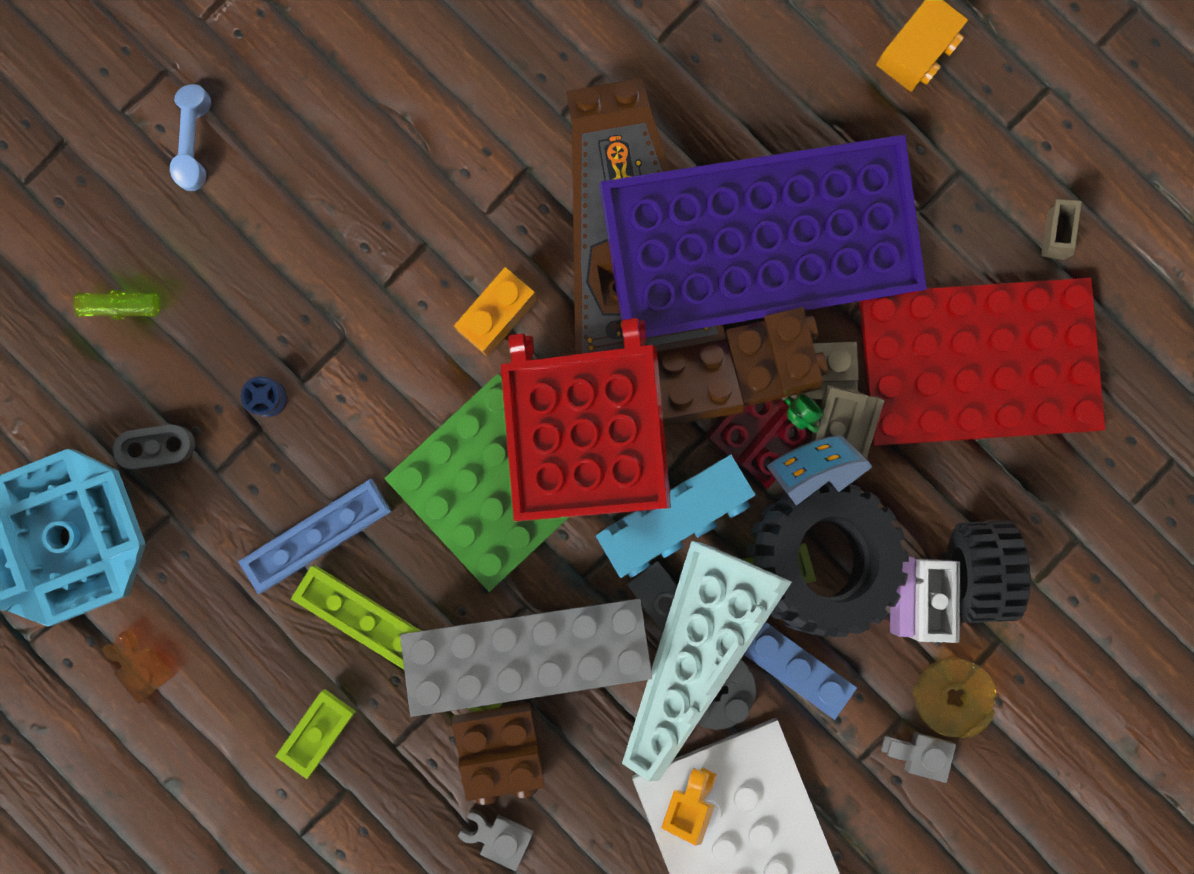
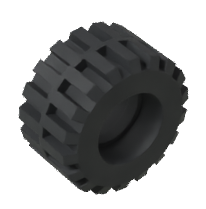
M1008 520L957 523L949 540L947 560L960 562V617L966 623L1018 621L1026 612L1031 589L1029 557L1018 528L1013 522Z

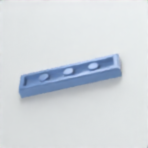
M369 479L238 562L257 594H262L393 511L373 479Z

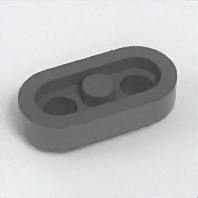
M163 425L130 430L122 433L115 440L113 456L120 466L135 470L179 464L192 456L195 449V439L188 429L178 425ZM175 438H178L181 441V447L178 451L174 452L171 448V443ZM137 444H140L143 448V452L139 457H136L133 452Z

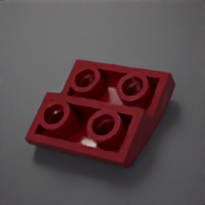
M781 399L746 406L743 409V413L721 416L705 434V437L725 455H732L738 466L769 489L776 481V478L767 468V465L785 453L806 444L811 439L813 432L808 427L804 430L796 427L787 417L788 404H785Z

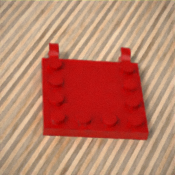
M639 318L622 320L625 345L623 349L532 360L534 354L533 336H525V333L509 335L511 363L501 364L514 521L671 508L657 347L654 345L645 346L646 326L644 320L639 321Z

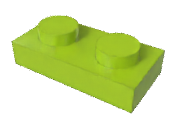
M326 689L322 690L275 757L308 779L356 711Z

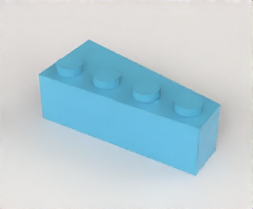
M729 455L671 489V508L634 511L600 531L595 536L619 577L622 578L628 574L631 578L650 567L648 561L657 555L662 554L663 558L682 548L684 545L681 541L693 533L698 538L717 527L714 520L728 513L730 518L748 509L750 504L747 500L754 497L755 493L732 455Z

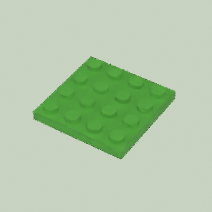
M496 374L384 478L489 592L569 518L514 521L502 377L499 374Z

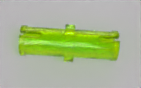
M112 289L109 293L77 292L74 295L73 308L78 318L85 316H110L113 320H123L125 316L157 317L160 311V301L156 292L123 293L121 289Z

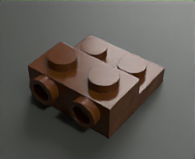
M803 307L766 315L762 322L726 330L744 407L821 389L822 376L828 375L827 363L823 352L815 353L812 340L818 339L816 322L813 316H805Z
M531 702L452 716V729L459 755L458 768L466 801L476 800L478 804L487 805L495 802L499 795L515 793V796L519 798H528L533 796L538 789L544 788V768Z

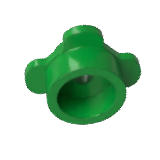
M800 394L796 399L790 396L785 399L789 406L787 417L796 427L802 430L808 427L814 433L820 430L816 423L824 414L815 401L804 394Z

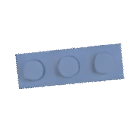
M766 622L744 653L749 659L834 720L857 689V687Z

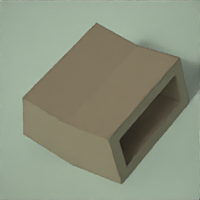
M1056 199L1055 206L1047 212L1041 256L1065 260L1074 255L1082 201ZM1059 217L1066 218L1062 243L1055 242Z

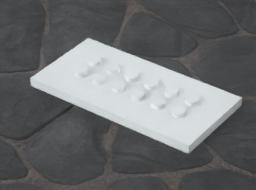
M776 718L674 758L659 781H647L638 774L632 775V780L669 874H839ZM703 767L717 774L714 786L705 798L706 802L715 807L702 844L695 846L661 829L674 790L681 789L686 792L693 768L701 770Z

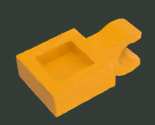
M703 767L701 770L693 768L686 792L681 789L674 790L661 829L695 846L701 845L715 807L706 802L705 798L712 790L717 774Z

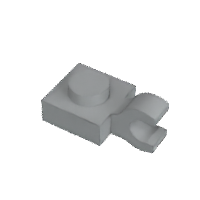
M914 732L911 743L885 736L881 751L887 753L889 757L906 761L904 770L908 773L947 783L956 744L951 741Z

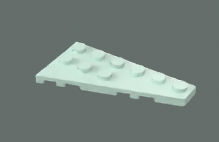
M691 541L651 669L652 679L647 682L622 761L623 765L647 781H659L792 581L704 543Z

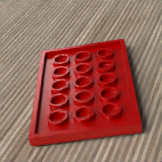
M1091 278L927 288V290L859 301L866 394L884 400L871 446L1105 430Z

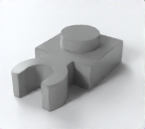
M470 809L467 818L474 820L478 824V830L471 832L461 828L458 837L466 843H476L478 841L484 843L480 855L516 871L532 837L533 830L499 814L494 824L487 822L486 816L481 811Z

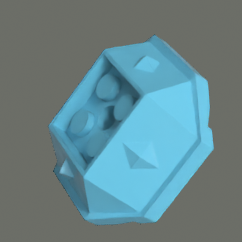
M66 449L0 475V610L10 611L45 626H52L129 596L146 543L118 470L75 449ZM64 528L70 534V539L66 546L63 545L60 538Z

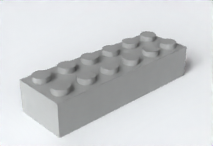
M640 599L400 634L410 717L652 679Z

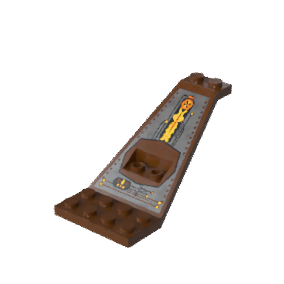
M643 78L566 91L572 121L575 355L625 348L599 183L601 181L671 171L650 109ZM723 325L646 338L645 346L654 345L657 347L664 426L743 413L744 404Z

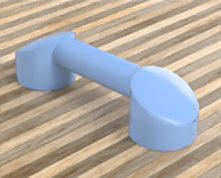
M190 84L181 87L175 94L174 101L181 108L178 155L170 163V173L175 183L187 191H196L205 184L207 177L204 167L194 159L196 118L204 116L209 111L211 98L201 86Z

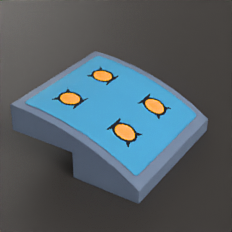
M840 435L815 440L799 446L768 464L767 468L797 506L828 481L840 492L872 468V466Z

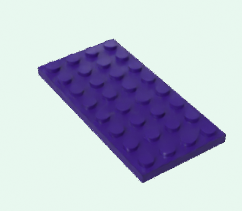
M905 135L613 179L599 183L621 321L632 318H639V321L644 320L646 338L764 318L766 315L803 307L805 311L927 290Z

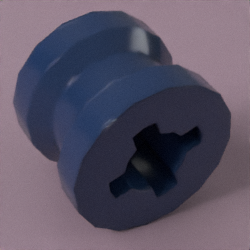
M262 376L248 380L243 386L240 396L246 410L263 417H273L281 413L287 404L288 398L282 384Z

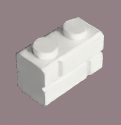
M916 559L915 635L909 638L920 642H959V561Z

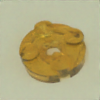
M958 657L940 659L929 665L922 672L913 688L916 708L921 719L927 726L941 735L970 738L982 732L993 719L995 710H993L995 704L994 697L997 698L995 685L988 673L972 662ZM951 689L956 691L962 689L964 691V694L960 697L963 702L960 707L954 704H947L946 700L949 697L947 693Z

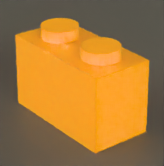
M925 0L885 49L876 66L910 92L914 90L920 81L927 85L941 67L936 61L944 52L950 56L964 39V36L959 32L968 19L943 0Z
M504 267L455 323L454 327L464 338L488 357L537 301L536 294L510 270Z

